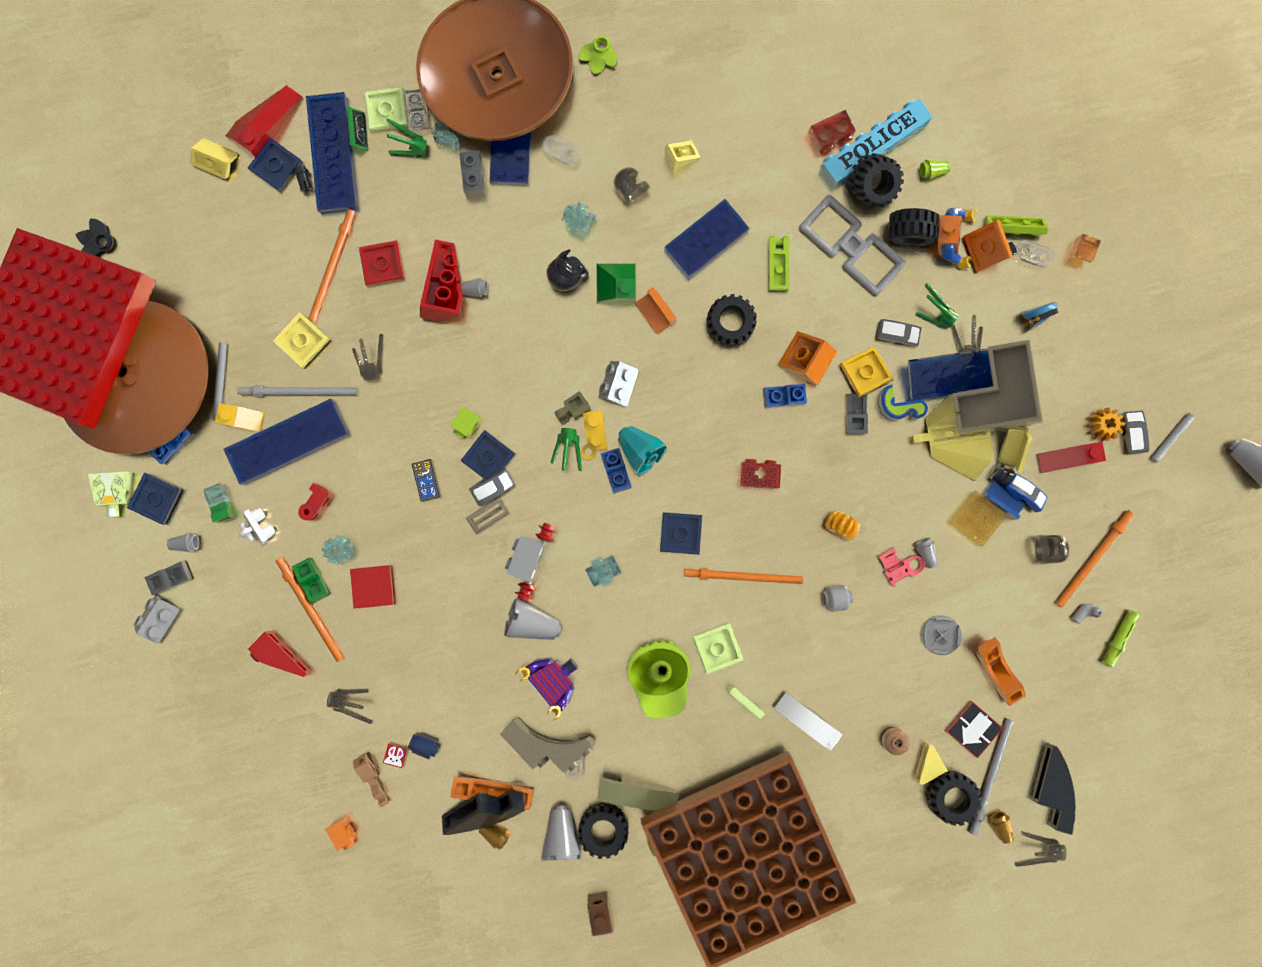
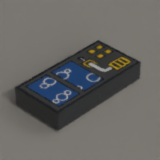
M428 459L412 463L420 501L424 502L440 498L432 460Z

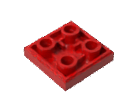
M391 565L350 569L353 609L394 605Z

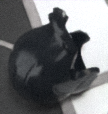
M570 249L561 252L548 265L546 270L550 285L558 291L574 289L584 277L589 275L588 270L578 257H567L571 252Z

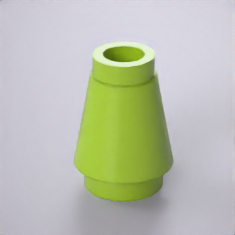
M925 160L920 163V175L922 178L931 179L949 173L950 163L949 161Z

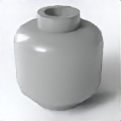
M845 585L829 586L822 593L823 605L831 612L848 610L850 603H853V594L851 591H848Z

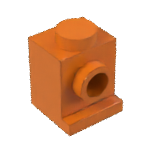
M348 816L325 829L336 850L341 848L347 850L355 845L353 841L355 839V832L352 826L346 823L349 819Z

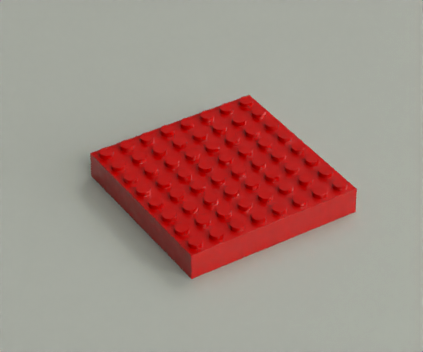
M16 228L0 266V392L79 425L95 429L156 280L141 272Z

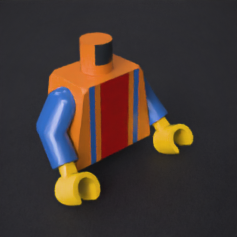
M949 208L946 210L945 215H941L938 255H941L947 261L958 264L959 269L971 268L968 261H972V257H961L959 255L962 219L964 221H976L977 219L973 218V213L977 212L976 209Z

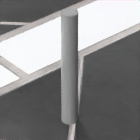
M1188 413L1151 457L1154 462L1158 463L1194 420L1195 416Z

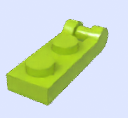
M769 236V291H789V236H783V238ZM776 246H782L783 250H776Z

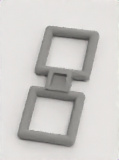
M827 195L800 224V230L831 257H834L841 249L846 252L850 257L843 264V268L873 295H879L905 266L906 261L874 233L863 240L856 233L861 228L862 222L832 195ZM829 204L852 224L833 247L809 227ZM872 243L896 263L876 286L853 266Z

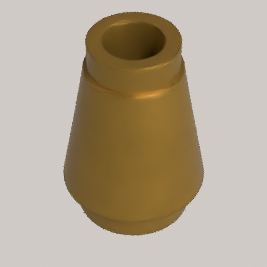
M1003 811L991 815L990 824L1004 844L1012 842L1014 837L1010 817Z
M494 826L481 828L478 831L494 849L501 850L509 839L505 831Z

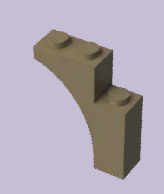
M519 718L513 720L500 733L505 741L532 769L538 766L540 768L549 761L548 756L563 773L568 769L573 771L580 764L577 760L582 755L584 757L588 756L593 751L591 746L595 743L590 736L574 742L549 740L533 732Z

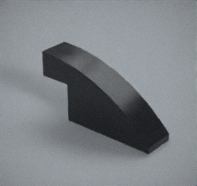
M1047 743L1032 801L1055 809L1050 827L1056 831L1072 835L1076 811L1072 777L1059 748Z
M510 789L498 797L477 793L442 815L443 835L478 830L517 816L525 811L523 792Z

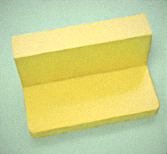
M203 138L191 147L190 164L223 179H227L230 174V164L238 157V153Z
M1007 428L998 457L999 463L1015 465L1017 473H1022L1032 441L1028 428Z

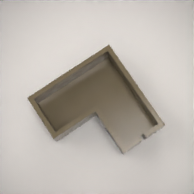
M1030 340L988 347L994 387L952 393L956 414H961V416L956 415L958 434L960 436L1043 423Z

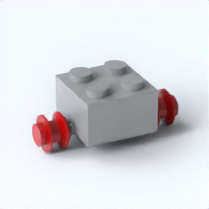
M543 523V526L538 525L541 531L540 533H535L537 538L541 539L540 542L524 536L515 539L512 550L515 552L512 558H508L505 569L508 570V575L527 582L518 583L517 585L520 587V590L514 592L518 594V599L526 602L529 599H534L531 596V592L536 591V588L530 584H533L532 581L547 544L546 542L554 541L551 537L552 533H557V531H554L555 526Z

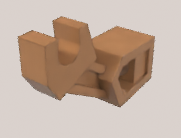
M364 754L353 760L355 772L363 783H369L374 800H378L380 808L387 805L386 794L376 778L378 775L375 766L367 755Z

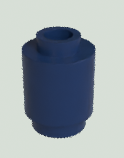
M413 734L408 749L412 751L411 753L430 760L431 756L435 758L439 746L436 745L437 741L421 734Z

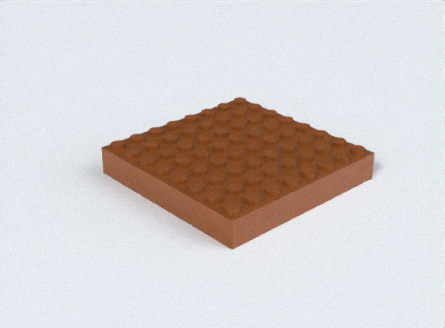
M788 751L640 818L642 828L706 967H719L857 903L798 769Z

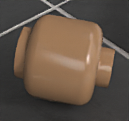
M890 728L882 736V745L890 754L902 755L909 749L910 739L903 730Z

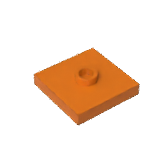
M995 220L963 236L976 272H981L1013 257L1000 220Z

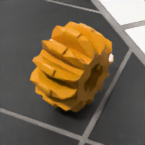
M1106 407L1104 410H1097V415L1091 416L1095 422L1089 423V426H1094L1091 433H1098L1097 439L1103 438L1104 441H1110L1112 438L1114 440L1118 438L1117 434L1124 432L1120 428L1125 426L1124 422H1120L1123 415L1117 416L1118 410L1114 409L1111 411L1109 407Z
M832 511L825 524L828 531L846 540H853L861 526L853 517L839 511Z

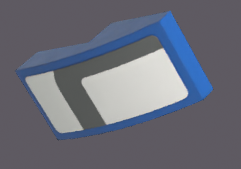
M1014 473L1011 481L1006 486V489L1017 501L1024 499L1035 513L1042 511L1048 497L1032 482Z

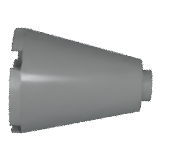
M1244 438L1240 441L1236 439L1229 448L1232 450L1231 456L1262 488V445Z
M514 599L508 613L510 615L509 620L505 624L504 636L508 638L554 640L555 637H559L562 626L559 625L558 620L523 600Z
M554 806V810H550L541 861L581 859L571 811L566 810V806Z

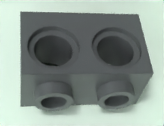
M479 150L459 153L463 191L466 198L486 195Z

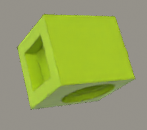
M462 406L450 426L454 429L453 433L463 439L464 436L470 438L482 418Z

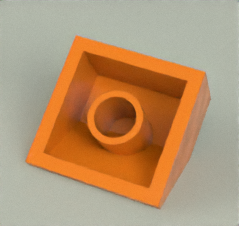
M797 331L778 365L799 378L818 385L837 351L827 341Z

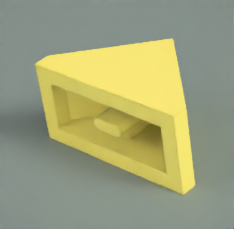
M692 141L665 146V156L673 172L700 158Z
M927 742L924 744L915 779L921 785L948 771L934 746Z

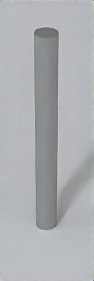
M219 343L212 421H215L219 403L222 404L227 343Z

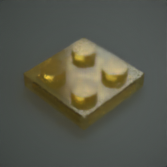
M973 491L950 523L982 547L1007 515L977 491Z

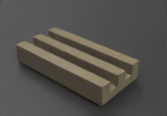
M497 497L466 517V520L477 535L510 513L500 497ZM497 503L500 505L477 521H472L473 518ZM500 510L504 511L503 513H501L500 515H498L497 517H495L494 519H492L491 521L487 522L486 524L477 529L476 526L478 524L485 521L486 519H488L495 513L499 512Z

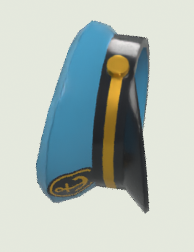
M1057 302L1022 311L1021 315L1029 320V331L1043 323L1050 316L1059 313Z

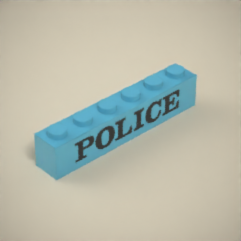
M920 98L915 102L910 100L902 107L903 110L898 113L894 111L887 117V121L876 123L871 128L872 131L867 134H860L855 138L856 142L851 145L849 143L845 144L839 149L838 154L835 156L831 154L823 160L824 163L821 171L833 188L849 178L850 172L853 173L854 171L853 165L858 164L857 160L860 158L864 159L865 155H871L872 153L883 155L929 124L933 116Z

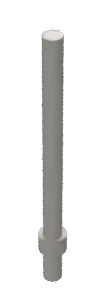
M254 385L253 387H238L237 393L238 395H253L254 397H263V395H357V388L263 387V385Z
M1006 718L981 794L983 802H979V805L982 806L981 811L977 810L978 816L976 818L973 817L969 833L976 836L981 822L985 819V809L1014 722Z

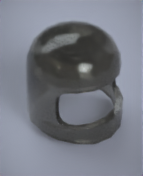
M633 167L622 169L615 175L613 180L614 187L626 203L635 200L650 189L646 181L637 184L636 177L639 173Z
M1037 535L1035 553L1039 564L1062 563L1068 558L1070 549L1065 537L1061 535Z

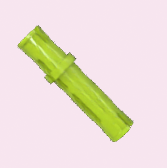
M1128 609L1115 638L1108 645L1109 649L1102 660L1103 664L1112 668L1115 667L1121 653L1125 651L1124 647L1134 626L1141 616L1139 613Z

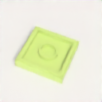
M403 87L364 92L370 132L395 129V126L387 122L388 118L403 127H408Z
M730 623L692 636L706 674L744 661Z
M729 685L727 688L728 693L755 717L761 719L765 715L757 705L734 685Z

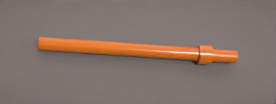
M347 210L343 223H340L336 243L308 317L311 321L316 322L346 236L350 234L352 228L350 225L355 214L352 210Z
M1127 510L1120 521L1115 522L1112 526L1113 530L1057 600L1056 605L1062 608L1118 535H1122L1126 530V525L1135 515L1133 512Z
M282 557L278 558L275 562L282 572V578L285 582L289 583L336 662L342 660V654L297 583L293 570L288 568Z
M700 568V570L684 569V577L700 578V580L712 578L803 584V576L711 571L708 568Z

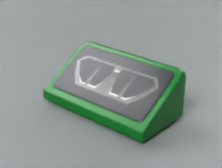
M347 107L350 146L355 152L368 150L366 115L363 111Z

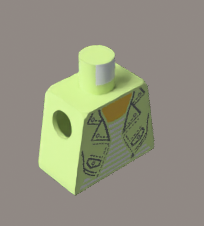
M125 471L88 474L95 506H106L107 517H119V505H128L131 500L133 473Z

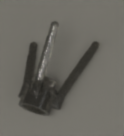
M974 314L972 315L971 345H965V349L962 348L955 324L951 326L959 350V357H963V362L979 361V356H981L980 348L983 327H979L976 345V315Z
M383 334L379 335L376 366L374 363H368L363 339H359L364 361L363 366L356 349L352 348L360 376H363V381L378 379V374L382 373Z
M337 689V692L329 693L327 707L333 708V711L341 712L372 724V720L343 709L345 706L363 709V705L347 702V696L344 695L368 693V689Z
M1026 832L1021 833L1023 836L1050 844V846H1046V852H1035V856H1046L1047 858L1019 862L1015 864L1016 867L1065 861L1067 856L1065 845L1058 844L1057 840H1050Z

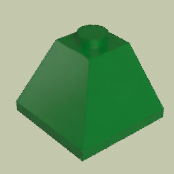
M636 263L597 264V303H635Z

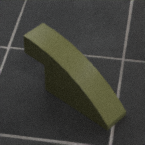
M601 778L597 801L658 811L677 802L680 792L622 778L621 782Z

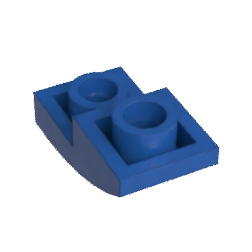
M805 384L763 388L765 408L807 403Z
M184 429L168 443L147 453L162 465L180 448L191 433Z
M616 448L600 453L613 494L632 488L620 449Z

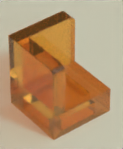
M1081 234L1076 238L1068 259L1080 258L1090 263L1093 262L1101 240Z

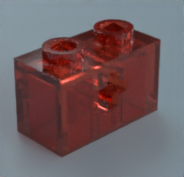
M745 459V462L740 463L739 487L780 488L781 464H776L775 460H765V463H757L756 459ZM759 469L765 473L761 479H759L758 475H755V472L759 471Z

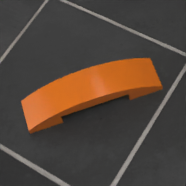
M454 777L450 798L468 800L477 793L498 797L513 789L523 792L525 810H530L533 789L491 780Z

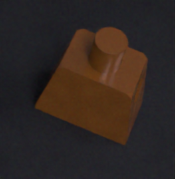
M608 892L589 894L587 907L592 936L613 933L614 927Z

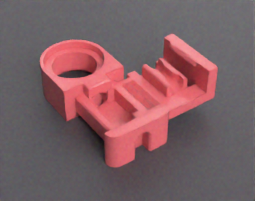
M894 547L877 555L885 569L889 570V572L884 570V574L890 585L896 587V582L908 575L909 577H914L921 573L925 567L924 560L916 555H911L903 560L898 559L896 556L897 551ZM913 559H918L920 562V566L916 570L910 568V562Z

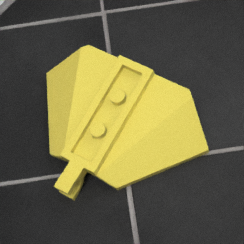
M960 384L952 393L970 391V389ZM951 393L925 418L928 433L913 435L914 444L929 441L932 458L976 481L994 458L990 431L960 436L958 434L956 415L961 416V414H956L953 395Z

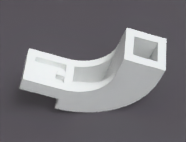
M788 693L783 695L774 708L829 750L833 749L842 736L839 731Z

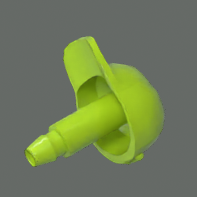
M661 640L660 643L653 641L651 645L645 644L644 648L639 646L638 651L631 656L627 664V678L637 694L643 712L652 719L679 715L686 706L687 683L691 674L687 655L680 648L674 646L672 642L665 643L664 640Z

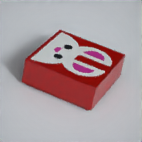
M388 743L383 763L403 768L408 748Z

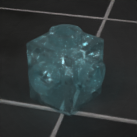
M570 202L563 212L562 220L568 223L566 227L576 232L579 229L588 233L597 215L588 211L589 207L581 202H578V204Z
M336 535L335 538L329 537L324 542L322 551L324 552L323 557L328 558L327 562L339 565L340 562L347 563V560H350L353 553V544L347 542L348 538ZM337 546L339 549L338 553L334 554L335 547Z
M613 555L604 560L599 557L591 561L592 566L585 569L594 587L602 584L604 587L614 582L612 578L621 573Z

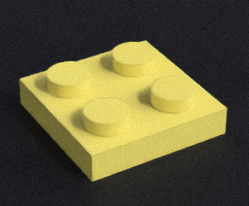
M299 312L273 342L298 365L304 368L330 339Z

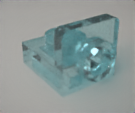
M440 121L438 124L435 123L432 129L434 141L457 151L459 141L456 135L450 131H445L446 126Z

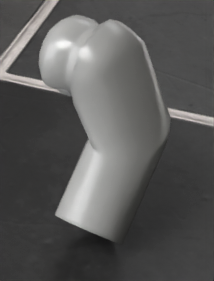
M1084 604L1072 616V619L1080 624L1085 617H1101L1103 610L1096 604Z

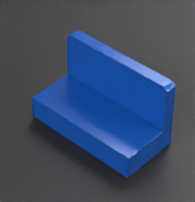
M991 481L981 495L983 500L1012 520H1018L1021 517L1019 513L1026 505L1021 500L1017 501L1009 491L994 481Z

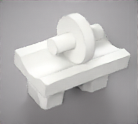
M261 508L251 512L249 509L244 511L243 517L249 528L245 522L240 524L239 526L243 531L239 533V537L241 539L247 537L249 542L255 540L252 535L254 533L261 546L265 545L267 540L275 534V530L271 524L262 528L258 525V522L265 519Z

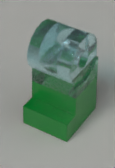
M221 483L204 489V495L211 511L210 516L213 523H220L235 517L229 498Z

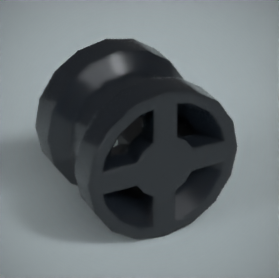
M1000 462L992 472L990 479L998 481L1001 486L1006 487L1014 476L1015 471L1007 469Z

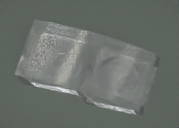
M420 89L404 90L409 131L429 129L426 104Z

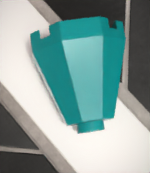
M634 426L624 427L618 434V441L631 467L639 476L650 471L653 468L651 464L654 461L658 463L668 449L661 439Z

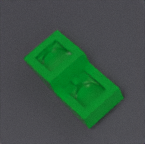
M310 557L292 566L299 584L302 585L311 604L330 595Z

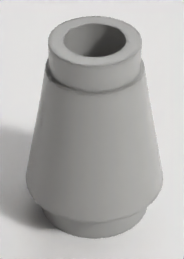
M478 278L460 283L462 295L483 297V295L488 294L486 279Z
M187 533L168 539L167 547L169 550L194 552V550L199 548V538L196 534Z
M930 537L917 541L915 549L924 560L927 568L939 565L935 542Z

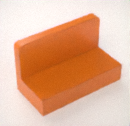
M654 286L647 291L645 296L635 302L636 307L656 334L661 333L676 322V316Z

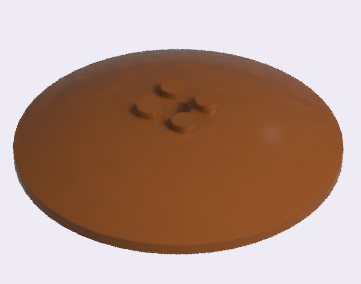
M458 0L442 11L431 23L421 41L416 61L419 89L425 103L434 116L458 134L485 141H500L519 137L546 122L564 100L573 72L572 50L565 29L555 15L536 0ZM496 69L502 71V74L498 77L492 75Z
M148 301L95 429L79 425L64 418L70 429L80 439L94 448L121 455L148 452L174 439L188 426L196 415L207 388L208 360L203 342L195 328L175 310L163 304ZM126 368V375L120 377L121 369Z

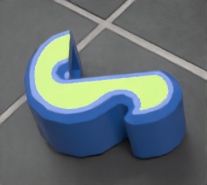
M892 384L883 388L879 394L878 401L881 413L889 420H900L908 414L911 415L910 420H917L924 417L927 413L928 406L922 399L895 403Z

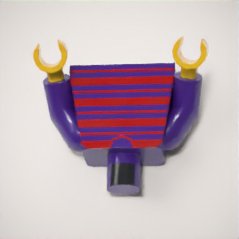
M543 659L536 660L525 668L517 670L515 674L523 673L524 677L519 681L529 679L551 707L547 711V715L551 711L554 712L556 717L553 720H556L570 702L574 690L572 686L574 681L569 675L578 668L571 659L562 666L557 660Z

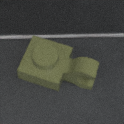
M579 391L563 401L565 406L556 410L554 414L562 425L569 420L571 415L575 419L591 407Z

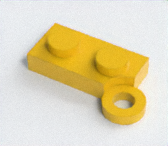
M602 410L583 413L587 445L581 448V456L586 460L593 459L596 451L608 450ZM586 449L592 450L590 456L585 455Z

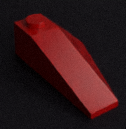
M286 85L236 120L225 136L253 157H256L269 138L273 139L303 97Z
M435 239L420 302V318L442 321L459 316L463 295L455 244Z

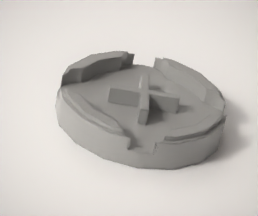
M943 615L934 616L927 620L922 628V642L930 652L938 655H948L960 646L962 631L954 619Z

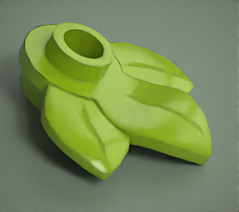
M598 36L592 43L585 44L581 48L578 59L589 61L591 72L598 74L604 70L606 65L615 67L617 54L611 48V42L607 37ZM600 44L605 45V48L599 49L598 46Z

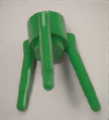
M388 118V123L414 137L410 141L387 134V138L410 145L409 149L412 150H389L388 153L418 157L419 154L424 155L427 140H424L423 136Z
M926 283V287L940 302L938 303L933 297L927 295V298L941 310L938 315L940 320L920 312H916V315L937 324L941 328L944 325L950 328L959 315L949 307L929 283Z
M561 428V434H558L551 463L555 462L560 444L564 445L563 471L566 469L568 447L573 446V442L575 443L578 470H582L579 436L576 435V429Z

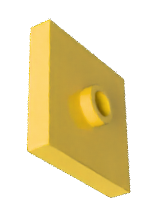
M875 346L839 364L858 398L894 380Z

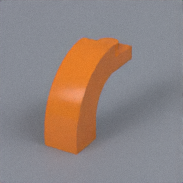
M994 637L991 640L984 641L978 647L977 656L995 689L1007 705L1011 706L1026 697L1024 686L1008 666L997 638Z

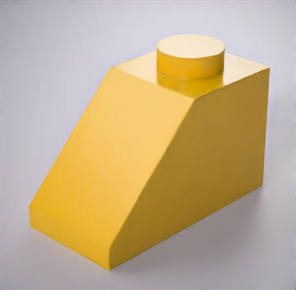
M219 403L215 423L260 432L264 413Z

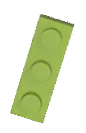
M986 215L985 218L986 225L995 220H1000L1004 233L1037 236L1040 234L1047 235L1048 232L1045 218Z

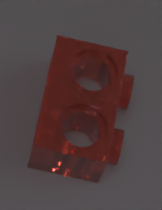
M844 110L810 126L808 133L819 153L823 150L824 152L832 150L840 142L845 144L851 141L856 129L847 111ZM837 126H843L846 131L840 132ZM819 135H827L828 140H822Z

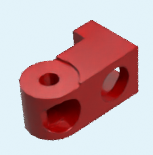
M312 483L309 490L313 493L307 502L298 509V515L303 520H315L333 496V493L318 483Z

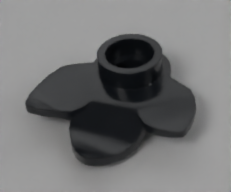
M90 218L88 230L75 234L78 241L84 245L81 251L94 256L100 252L109 251L114 244L113 237L107 233L105 224L94 218ZM106 239V244L102 245V241Z

